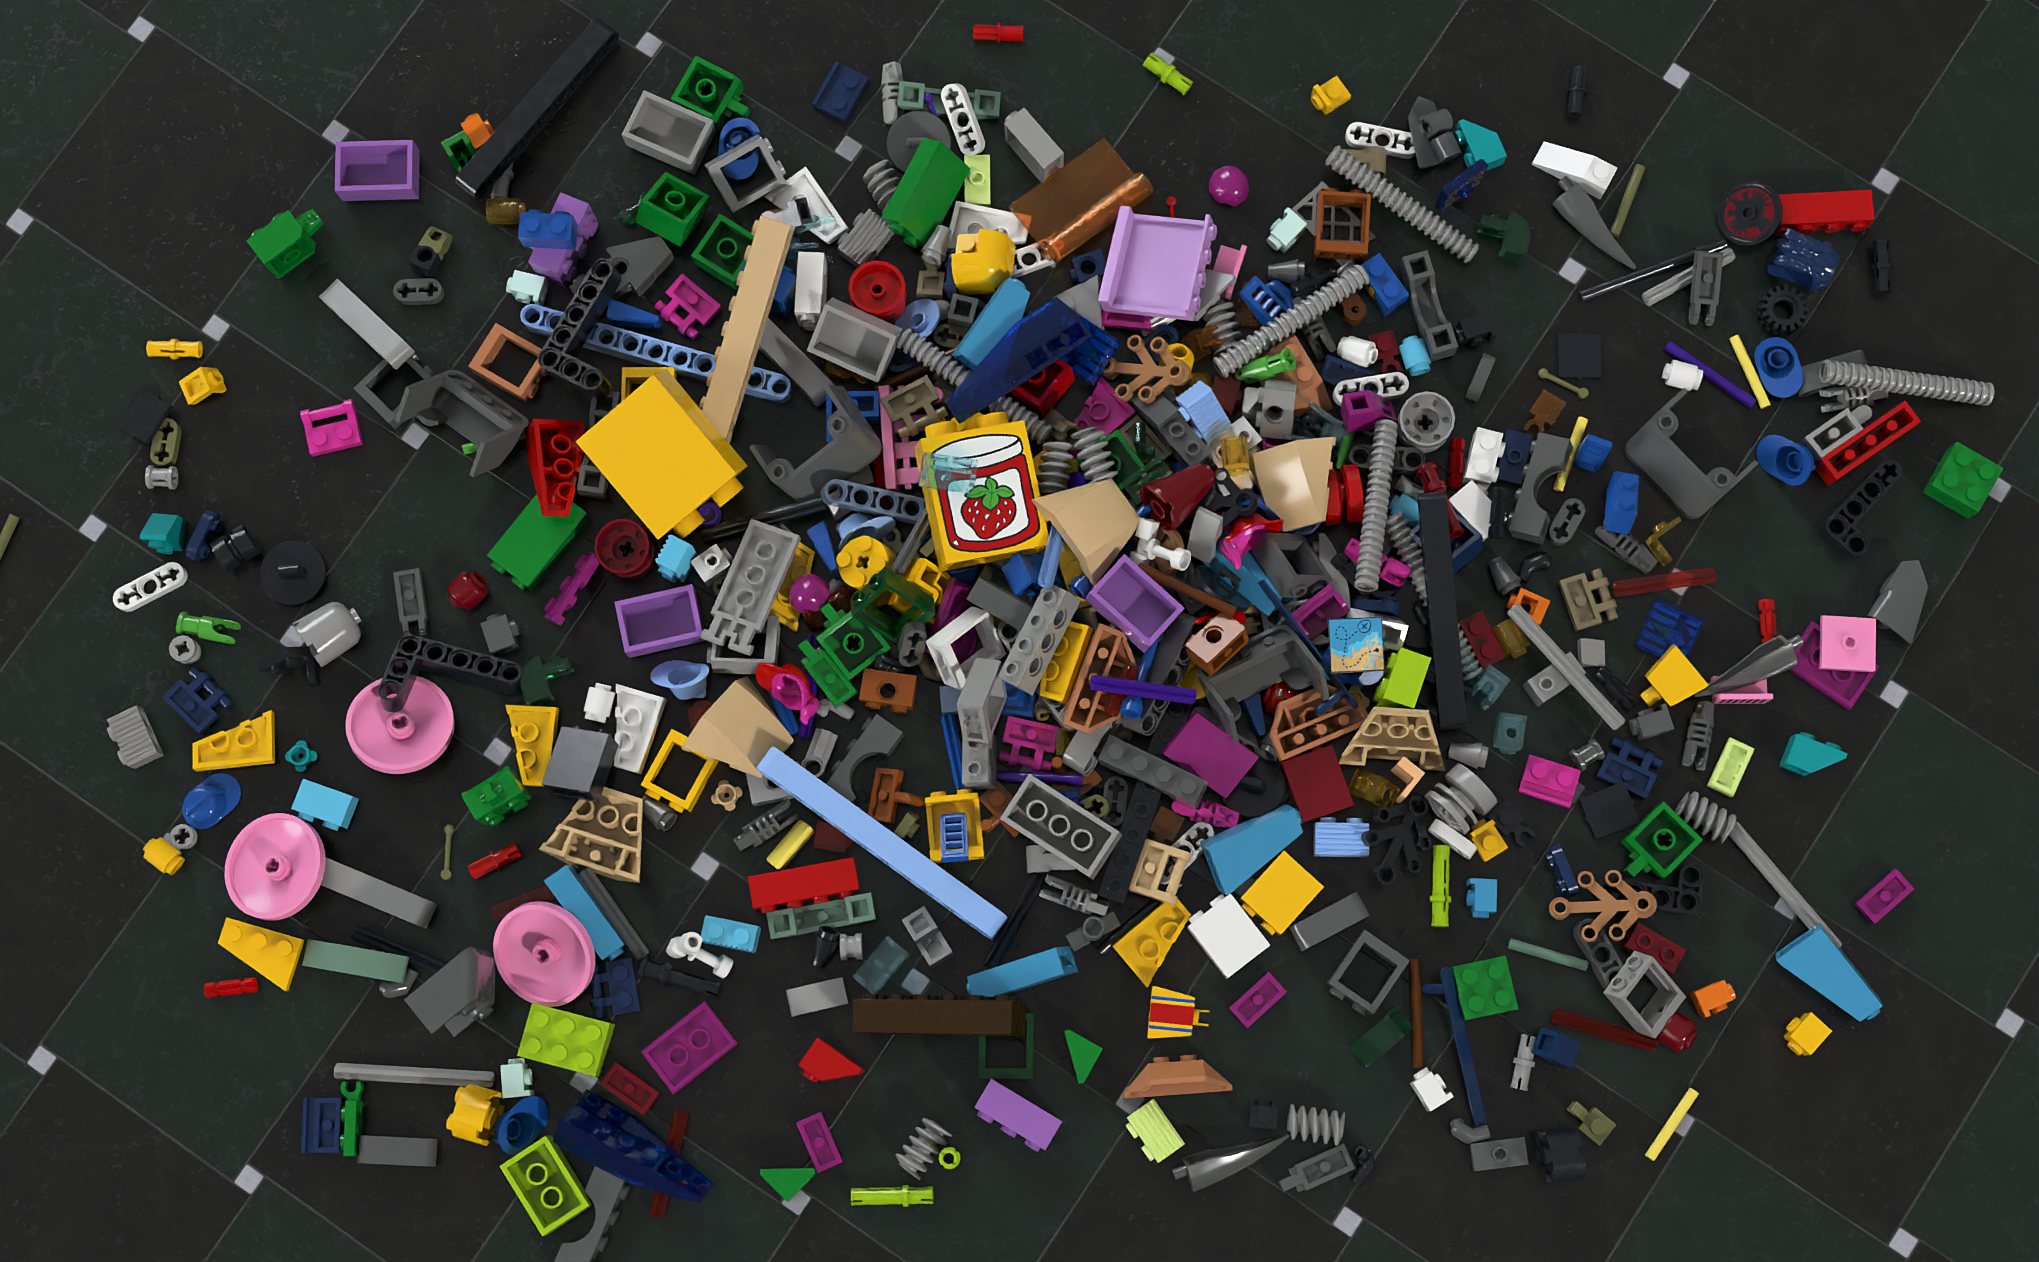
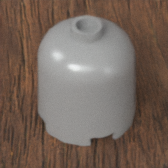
M339 602L327 603L293 623L306 645L310 647L311 653L321 668L352 648L361 637V631L358 623L361 622L360 617L354 608L348 610Z

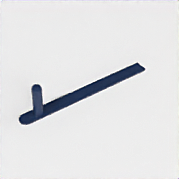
M1264 579L1259 581L1260 587L1323 667L1324 672L1337 688L1336 691L1329 695V699L1323 700L1315 707V713L1319 716L1323 715L1343 698L1346 699L1353 709H1357L1358 704L1337 675L1335 673L1330 674L1328 663Z
M1443 967L1440 972L1442 984H1424L1421 987V991L1425 995L1445 994L1474 1126L1478 1127L1487 1123L1453 972L1450 967Z

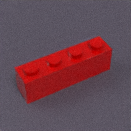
M1872 190L1779 194L1783 206V216L1780 226L1774 235H1784L1787 229L1799 231L1800 234H1810L1815 232V230H1825L1826 233L1838 232L1841 229H1850L1853 232L1863 231L1875 220Z
M1904 401L1815 463L1817 465L1815 470L1829 487L1913 429L1921 420L1908 403Z
M854 857L748 877L753 909L760 910L761 914L776 911L777 906L786 905L787 909L803 906L802 902L813 900V904L829 902V897L839 895L840 899H844L845 897L855 896V892L861 891Z

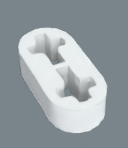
M1435 819L1428 829L1434 837L1450 846L1451 849L1466 859H1471L1477 850V847L1471 841L1441 820Z

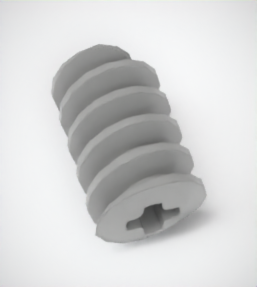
M883 160L874 164L863 176L864 183L868 184L869 192L873 193V199L878 202V208L883 210L882 215L897 188L895 185L900 181L899 177L890 178L895 172L893 168L885 169L890 164L889 160Z
M1219 299L1214 305L1210 306L1203 315V320L1207 322L1205 328L1207 331H1211L1208 334V338L1213 341L1211 349L1216 351L1214 357H1220L1219 355L1222 352L1226 353L1228 348L1233 349L1234 344H1240V341L1235 339L1241 336V332L1233 331L1239 323L1230 322V319L1235 317L1236 313L1227 312L1229 308L1233 307V303L1225 302L1222 299Z
M1096 427L1083 429L1071 435L1073 440H1079L1074 444V448L1082 450L1077 457L1080 460H1086L1080 467L1083 470H1089L1083 476L1086 480H1092L1089 483L1113 478L1118 474L1117 471H1109L1108 469L1115 463L1114 461H1106L1105 458L1112 453L1111 451L1102 450L1108 444V441L1099 440L1105 434V431H1097Z
M1058 441L1046 442L1043 444L1045 453H1042L1040 456L1043 463H1040L1038 466L1042 473L1036 475L1037 481L1040 482L1038 487L1042 496L1068 489L1061 482L1070 480V476L1063 472L1065 470H1072V466L1068 465L1066 460H1074V456L1069 454L1068 450H1076L1069 443Z
M1695 791L1689 795L1688 792L1679 803L1675 813L1678 816L1683 814V821L1686 823L1692 819L1694 821L1692 829L1694 830L1702 825V835L1712 831V841L1719 836L1722 837V844L1735 825L1736 815L1731 814L1726 818V809L1722 808L1717 812L1718 805L1716 803H1711L1707 807L1708 799L1706 797L1698 801L1699 793Z
M1290 1104L1287 1131H1290L1293 1140H1295L1298 1132L1301 1133L1302 1141H1306L1308 1135L1312 1134L1314 1143L1317 1142L1320 1135L1323 1137L1324 1144H1327L1330 1137H1333L1335 1146H1338L1343 1136L1345 1112H1343L1339 1119L1337 1110H1333L1330 1117H1328L1326 1109H1322L1320 1114L1317 1115L1316 1108L1311 1107L1307 1114L1305 1106H1300L1296 1113L1294 1105Z
M926 1118L922 1119L926 1126L925 1129L915 1128L919 1137L909 1136V1140L913 1144L912 1147L903 1144L902 1148L906 1155L898 1153L895 1155L900 1162L899 1165L918 1180L921 1177L917 1170L922 1172L928 1170L923 1162H934L930 1153L939 1155L941 1152L937 1143L944 1146L947 1144L943 1135L953 1136L939 1124Z

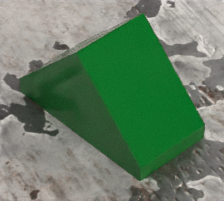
M464 130L441 142L458 173L476 154Z
M1066 1030L1064 1033L1078 1084H1082L1088 1077L1103 1048L1071 1030Z
M816 1168L760 1169V1175L787 1202H790L817 1174Z

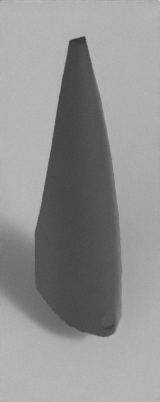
M1566 176L1563 177L1558 184L1565 192L1552 205L1578 232L1595 246L1634 270L1636 265L1614 239L1592 199L1578 183L1573 185Z
M1778 635L1759 645L1744 659L1709 682V686L1695 693L1694 696H1706L1738 689L1765 680L1796 666L1798 662L1794 649L1803 644L1801 637L1796 635L1787 640L1782 635Z
M1287 1132L1251 1143L1225 1148L1206 1149L1182 1157L1183 1166L1172 1169L1174 1178L1176 1180L1187 1176L1192 1191H1198L1253 1164L1285 1141L1289 1134Z

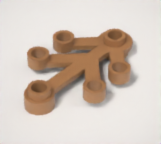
M1138 335L1129 337L1127 346L1133 352H1136L1143 364L1121 363L1113 357H1109L1105 365L1102 360V364L1098 363V367L1102 368L1100 374L1109 380L1115 379L1119 374L1140 375L1128 385L1120 384L1115 389L1116 397L1124 402L1130 400L1133 394L1139 390V399L1146 404H1150L1157 395L1169 386L1185 385L1191 375L1188 364L1174 359L1168 349V343L1162 337H1155L1150 343V348L1161 356L1166 366L1156 365L1145 348V341ZM1139 340L1138 345L1133 347V344ZM1162 342V346L1156 349L1157 345ZM1155 377H1162L1152 387L1144 386ZM1127 389L1126 394L1121 396L1122 391ZM1147 392H1150V395L1147 398H1144L1145 394Z
M1610 870L1605 875L1606 884L1610 887H1616L1628 900H1616L1594 880L1592 873L1583 871L1578 875L1577 881L1579 886L1588 889L1601 901L1569 902L1565 898L1558 897L1553 899L1549 905L1551 916L1557 920L1566 919L1570 913L1601 912L1590 925H1586L1581 931V937L1584 941L1593 942L1597 939L1598 932L1618 911H1629L1619 924H1614L1609 929L1610 938L1614 941H1621L1625 937L1626 931L1638 918H1648L1654 914L1657 902L1651 893L1646 891L1636 892L1622 880V876L1618 871ZM1584 875L1591 878V882L1587 885L1583 884L1580 880ZM1609 875H1617L1619 878L1618 882H1609ZM1646 900L1648 907L1646 909L1639 908L1638 901ZM1562 903L1566 909L1564 912L1559 913L1555 910V905ZM1614 928H1620L1622 930V936L1614 937L1612 935V930ZM1592 929L1595 932V936L1593 938H1586L1584 935L1585 930Z

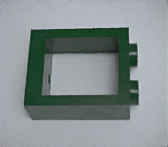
M884 567L878 574H874L861 590H857L851 598L852 617L898 645L905 624L911 621H919L925 625L935 615L934 597L892 570ZM886 588L913 604L896 621L870 605Z
M1026 1008L1025 1021H1027L1026 1068H986V1036L979 1035L978 1079L1033 1080L1034 1013H1028V1008Z

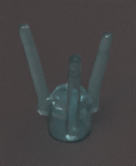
M834 216L795 228L786 255L787 258H798L800 249L817 248L818 243H800L799 237H794V235L832 222L835 219ZM825 256L826 261L834 260L832 256Z
M1311 402L1309 406L1331 422H1326L1324 426L1315 424L1312 426V429L1320 431V437L1322 438L1336 437L1335 446L1340 447L1346 436V430L1343 427L1344 422L1334 418L1321 407ZM1294 416V421L1300 423V418ZM1283 435L1284 439L1292 441L1314 439L1298 435Z

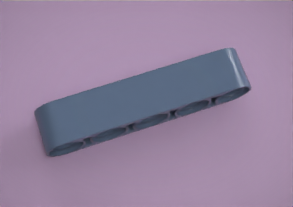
M840 479L830 480L820 491L821 499L827 505L879 517L889 516L897 521L916 524L926 506L924 498ZM830 486H835L839 489L840 497L838 499L829 496L828 488ZM855 492H861L865 496V503L863 505L855 502ZM881 497H885L890 501V510H884L880 507L879 500ZM906 503H911L915 506L916 513L914 516L906 513Z

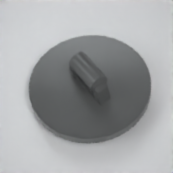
M913 111L899 117L891 126L887 137V150L892 162L901 171L905 172L923 138L941 141L949 149L951 148L949 132L945 124L935 115L924 111Z

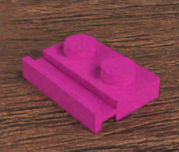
M1528 755L1518 793L1570 808L1581 770Z

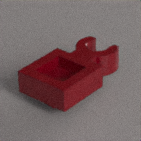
M1393 329L1368 336L1367 341L1374 342L1376 349H1378V356L1374 363L1382 362L1380 373L1387 374L1386 368L1393 367L1395 372L1401 373L1400 363L1394 360L1395 357L1400 355Z

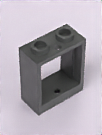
M415 353L406 360L423 379L436 375L427 365L422 368L417 363L419 358ZM383 359L354 389L396 430L403 423L395 421L399 406L391 411L371 391L393 369Z
M1265 532L1251 550L1281 597L1312 598L1333 581L1303 534ZM1287 559L1292 560L1300 574H1296Z
M987 563L970 591L967 600L1021 631L1038 596L1014 595L1011 587L1006 582L1003 571Z
M1363 930L1326 985L1331 987L1329 992L1338 999L1343 1000L1345 997L1353 1003L1351 1007L1361 1015L1365 1016L1366 1013L1373 1015L1410 960L1368 931ZM1362 945L1395 967L1371 1004L1338 982Z

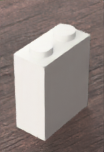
M1221 894L1210 902L1212 906L1210 910L1206 913L1200 910L1188 919L1191 924L1187 929L1225 979H1227L1268 948L1270 944L1231 894L1227 897Z

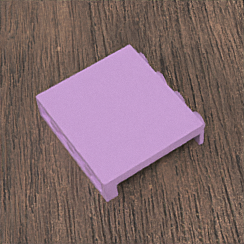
M1120 206L1098 297V302L1102 309L1108 312L1193 321L1195 312H1198L1200 309V289L1204 288L1206 283L1205 267L1211 261V241L1215 240L1217 234V226L1214 225L1211 216L1206 214L1205 221L1141 215L1134 214L1128 206Z

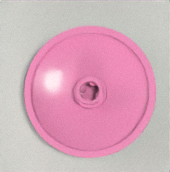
M417 676L405 706L400 711L393 713L386 711L381 704L378 689L382 678L369 684L355 697L346 716V734L355 755L370 768L389 774L411 773L425 768L436 761L447 749L454 733V714L446 694L433 682ZM390 694L387 698H393L397 694Z
M284 813L268 814L248 824L233 841L225 863L226 888L234 904L244 913L263 920L284 919L303 909L317 893L325 872V850L319 834L306 821Z
M536 901L525 903L508 913L497 927L493 942L496 966L509 988L524 1000L547 1007L561 1006L574 1000L588 987L595 970L593 943L582 923L566 909L549 902Z

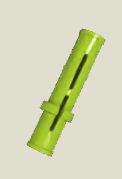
M1433 845L1432 896H1430V902H1432L1431 926L1449 927L1448 909L1451 897L1449 896L1450 846Z
M903 1185V1187L851 1188L852 1206L903 1204V1207H909V1204L934 1203L933 1186L909 1187V1185Z

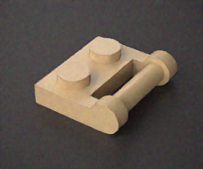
M1146 839L1129 886V891L1160 900L1169 905H1175L1178 898L1176 893L1186 863L1190 862L1192 854ZM1169 857H1173L1177 860L1166 892L1158 889Z

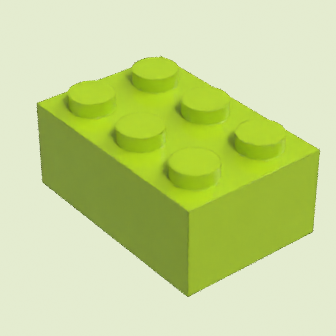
M1400 647L1396 654L1392 653L1388 660L1385 661V671L1382 676L1384 678L1379 683V686L1376 687L1372 701L1376 702L1375 707L1414 709L1431 658Z
M532 1003L517 1056L601 1077L615 1024Z
M552 1135L544 1136L499 1166L542 1236L551 1234L594 1205Z

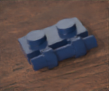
M195 666L188 673L194 679L189 685L183 679H180L162 698L193 729L202 735L220 716L213 708L220 704L224 709H228L233 702L227 697L228 693L222 687L218 688L211 681L210 675L202 672ZM201 688H204L210 694L206 700L197 693Z
M1614 736L1610 746L1619 749L1618 755L1611 752L1606 753L1596 777L1612 785L1624 781L1629 793L1644 800L1647 799L1657 777V774L1648 771L1650 765L1660 768L1664 759L1656 756L1655 752L1649 749L1645 751L1633 745V742L1626 738L1622 740ZM1628 754L1640 759V765L1638 766L1626 760Z
M626 958L605 962L607 973L599 974L598 964H595L594 974L589 983L592 995L590 1006L591 1009H594L595 1019L606 1017L604 1009L606 1006H612L613 1016L640 1012L641 1005L634 959ZM608 982L610 997L603 998L601 983Z

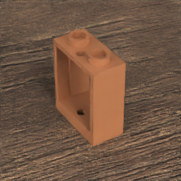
M495 323L468 367L474 374L526 403L529 398H533L537 393L538 383L541 378L548 375L539 365L538 358L519 388L490 372L488 368L506 340L513 342L537 357L542 349Z

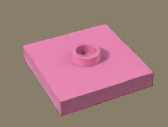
M1822 615L1820 617L1819 669L1874 672L1876 619Z

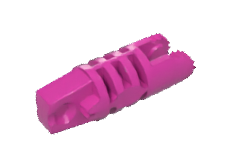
M1352 538L1344 550V554L1358 564L1360 541ZM1382 553L1379 577L1396 587H1402L1405 583L1404 578L1410 575L1411 569L1393 557L1388 558L1386 553Z
M1201 799L1196 810L1176 800H1173L1171 804L1174 813L1190 817V821L1204 822L1213 827L1232 828L1238 823L1239 813L1220 803Z

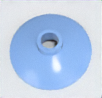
M931 299L916 300L906 306L901 317L895 322V326L902 328L903 332L911 328L913 334L918 333L919 338H926L939 323L941 316L940 308Z

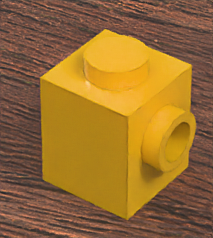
M1812 1012L1804 1013L1800 1019L1795 1017L1787 1025L1786 1029L1788 1032L1784 1038L1789 1042L1787 1046L1799 1056L1801 1054L1806 1056L1812 1055L1832 1030Z

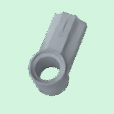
M816 728L801 766L807 769L810 764L819 765L821 767L820 772L814 776L822 781L825 777L826 768L838 735Z
M1040 845L1026 846L1027 874L1051 873L1054 870H1076Z

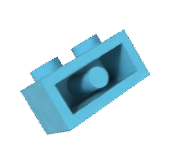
M303 779L291 809L299 812L297 816L310 822H313L314 818H318L324 821L322 826L338 831L339 826L348 829L359 799Z

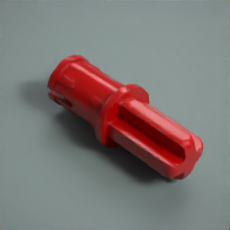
M998 23V25H974L973 38L975 40H998V43L1000 41L1023 42V25L1008 26L1001 25V23Z
M513 842L494 853L490 851V855L470 864L468 870L471 876L477 879L495 869L501 870V866L521 858L522 855L520 850L517 849V844Z

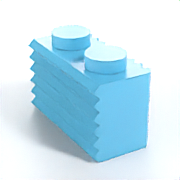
M668 535L669 539L665 540L664 548L660 549L659 558L655 559L659 566L658 571L662 573V577L673 583H676L677 580L684 583L693 567L690 561L696 558L698 554L689 543L673 535Z
M706 915L701 937L703 939L702 942L705 944L708 943L710 945L713 944L715 946L718 945L720 947H729L755 953L761 928L756 925Z

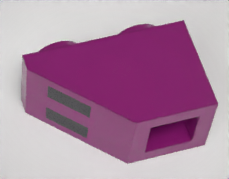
M1370 390L1343 394L1340 414L1346 433L1376 429L1374 427L1375 422L1382 419L1392 420L1398 424L1390 400Z

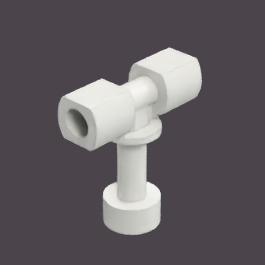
M1140 518L1135 536L1139 537L1137 550L1131 551L1129 558L1138 566L1140 562L1149 565L1150 560L1157 556L1169 560L1172 568L1180 571L1186 570L1191 561V552L1180 547L1174 551L1161 547L1160 541L1156 539L1160 522L1150 518Z
M688 932L683 934L682 937L679 936L671 939L666 952L673 958H681L686 956V954L689 961L697 958L714 967L713 974L721 978H725L732 968L734 960L723 954L718 958L700 948L703 939L695 932Z

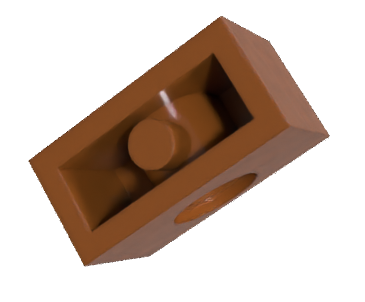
M1220 612L1217 616L1211 617L1202 630L1193 634L1188 639L1185 647L1189 659L1212 676L1249 642L1246 628L1232 616ZM1214 640H1220L1217 643H1211Z
M864 668L859 700L868 709L880 710L881 706L891 707V712L906 714L907 710L913 711L918 682L917 676ZM886 686H892L896 691L893 697L884 698L881 696L882 689Z

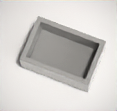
M644 90L622 133V137L626 146L695 175L717 130L712 119Z
M832 297L823 307L807 351L878 383L887 372L903 329Z

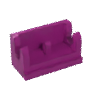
M1330 583L1291 613V616L1310 641H1312L1328 628V619H1340L1350 609Z

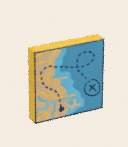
M1382 617L1328 619L1330 674L1385 671Z

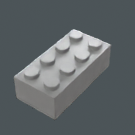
M1028 774L1000 817L1003 822L1092 880H1094L1122 837L1119 831L1031 774Z

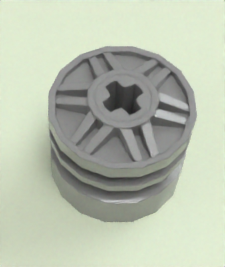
M1425 391L1414 394L1406 400L1397 417L1398 437L1405 447L1418 448L1423 453L1437 450L1444 445L1454 428L1455 415L1453 407L1445 397L1438 393ZM1422 419L1425 420L1426 424H1430L1427 430H1423V427L1418 425Z
M1457 763L1444 776L1450 788L1437 783L1434 786L1436 792L1430 790L1425 795V798L1434 813L1445 824L1452 827L1458 833L1465 835L1470 830L1468 824L1474 826L1478 822L1472 810L1484 816L1498 802L1491 790L1464 765Z

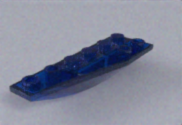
M1054 297L1015 323L950 395L945 403L958 423L961 424L1093 336L1080 315L1059 298Z
M588 1089L562 1116L552 1141L599 1169L622 1180L671 1197L701 1203L714 1185L713 1182L636 1117Z

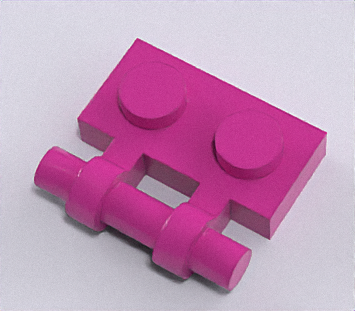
M681 274L665 292L672 299L669 304L666 305L663 301L659 300L654 306L661 313L660 316L665 321H671L678 327V331L682 335H687L692 340H695L700 333L693 325L698 321L706 327L722 309L719 303L684 274ZM679 307L689 314L685 320L676 313Z
M1008 716L1002 742L1012 745L1011 752L1001 750L999 761L1008 762L1009 766L1014 767L1017 765L1031 767L1032 771L1040 772V770L1050 772L1052 761L1043 760L1044 752L1055 753L1060 727ZM1020 748L1036 750L1035 756L1020 755Z

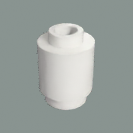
M1349 336L1343 337L1340 340L1337 355L1342 357L1344 361L1367 368L1376 361L1378 349H1376L1374 342Z
M1674 359L1671 364L1666 363L1662 373V378L1666 379V385L1680 389L1685 388L1688 391L1691 389L1698 390L1703 377V370L1698 369V366Z
M596 683L595 688L589 687L583 710L586 712L585 719L605 723L606 717L610 716L615 696L614 692H610L611 686Z

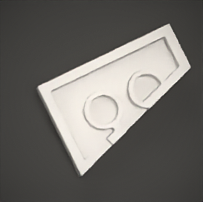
M807 167L801 169L786 180V183L764 196L782 210L788 209L786 202L806 197L813 222L803 226L827 244H831L845 232L849 231V228Z
M956 201L949 228L951 233L949 235L947 252L956 250L957 235L978 234L979 229H990L1006 234L1015 245L1026 244L1031 217Z
M616 684L617 707H615V717L617 718L615 741L618 743V748L614 757V766L641 775L667 700L663 697Z

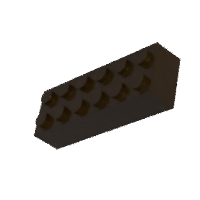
M863 994L862 999H853L852 1032L866 1034L1025 1036L1026 1003L1017 1002V997L1007 995H994V1001H991V997L984 995H967V1000H965V996L941 995V1000H939V996L915 994V1000H913V996L904 994H889V999H887L886 995Z

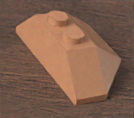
M1289 333V337H1283L1280 343L1276 341L1274 347L1269 346V350H1263L1260 356L1255 355V359L1266 355L1273 356L1279 354L1285 348L1291 350L1296 360L1295 370L1280 372L1272 379L1297 382L1295 417L1300 418L1304 411L1314 407H1321L1328 412L1333 409L1323 380L1296 335ZM1265 381L1259 382L1261 387L1264 388ZM1273 406L1275 410L1282 411L1280 407Z
M1101 623L1098 624L1089 641L1068 703L1065 704L1063 725L1088 734L1120 719L1121 705L1128 695L1091 690L1090 680L1093 675L1134 680L1138 667L1124 632Z
M1327 685L1329 695L1337 690V688ZM1315 688L1279 702L1270 733V738L1279 761L1360 728L1368 716L1362 698L1352 695L1358 704L1357 709H1353L1346 699L1343 698L1320 716L1315 713L1314 709L1324 699Z
M1196 1055L1180 1056V1061L1169 1062V1057L1153 1058V1063L1145 1066L1123 1092V1099L1232 1091L1233 1089L1232 1084L1203 1059L1196 1060Z

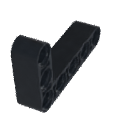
M604 258L593 263L538 356L539 365L551 377L595 399L607 397L611 391V383L600 370L576 359L621 282L620 272L611 261ZM606 272H609L606 277H603ZM597 293L593 299H590L593 294ZM584 315L580 321H577L580 316ZM570 337V340L567 343L563 344L564 341ZM557 359L556 363H555L554 365L550 366V364L552 363V361H554V360ZM578 370V373L571 377L572 373ZM597 380H600L597 386L592 387Z
M405 635L400 638L379 685L378 693L382 707L386 711L394 713L400 711L405 706L419 670L509 695L521 692L525 683L522 668L515 662L416 635ZM411 649H415V650H416V651H414V652H412V653H406L408 650H411ZM435 656H440V657H441V658H439V659H437V660H432V659H431V658H433V657H435ZM459 663H466V665L461 667L456 666ZM484 670H492L491 672L486 674L481 673ZM402 671L406 672L404 675L401 676L396 675L397 673ZM511 676L517 677L514 680H506L508 677ZM390 694H397L393 698H387Z

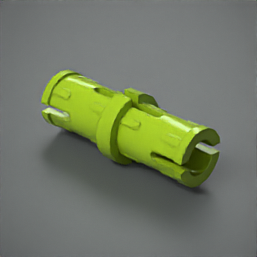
M1153 52L1143 64L1144 67L1160 77L1162 83L1165 84L1167 82L1182 93V95H1185L1186 91L1188 92L1193 84V81L1179 73L1173 64H1167Z
M953 1147L944 1148L939 1154V1162L946 1169H953L960 1163V1153ZM947 1153H951L954 1156L953 1163L946 1161L945 1156Z

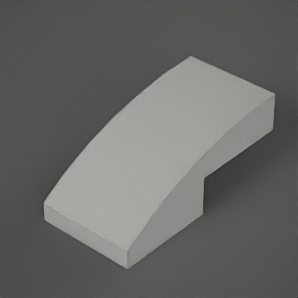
M1201 506L1197 509L1192 524L1187 550L1191 552V556L1210 564L1215 558L1216 542L1222 534L1223 517Z
M925 906L902 919V922L931 969L954 956V953Z
M843 977L786 990L792 1017L848 1004Z

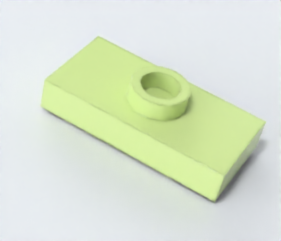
M964 155V163L971 168L965 178V203L991 207L990 155Z
M1731 737L1728 738L1707 786L1729 797H1733L1754 752V748Z

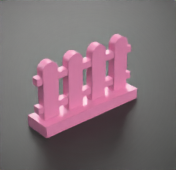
M889 385L878 386L886 490L902 492L901 485H905V489L910 490L913 489V484L921 483L918 467H911V458H916L914 448L919 441L909 442V436L902 439L901 443H898L897 430L906 425L903 420L893 424L881 403V398L895 391ZM904 385L898 386V390L901 389V388H903V387H905V386H904ZM934 387L939 396V400L932 403V407L933 404H938L944 399L943 391L937 387ZM926 414L911 415V417L915 421ZM945 417L940 419V422L946 421ZM903 459L904 468L900 469L899 460Z

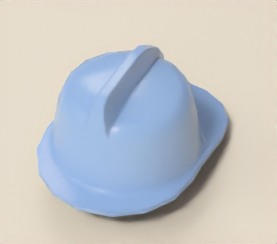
M865 513L850 515L836 526L841 539L839 551L841 552L849 541L866 535L876 540L881 539L894 529L896 525L895 519L889 516L873 518L870 514Z
M681 660L667 661L653 669L651 680L657 685L670 688L678 699L704 698L706 696V676L709 673V667L706 664Z

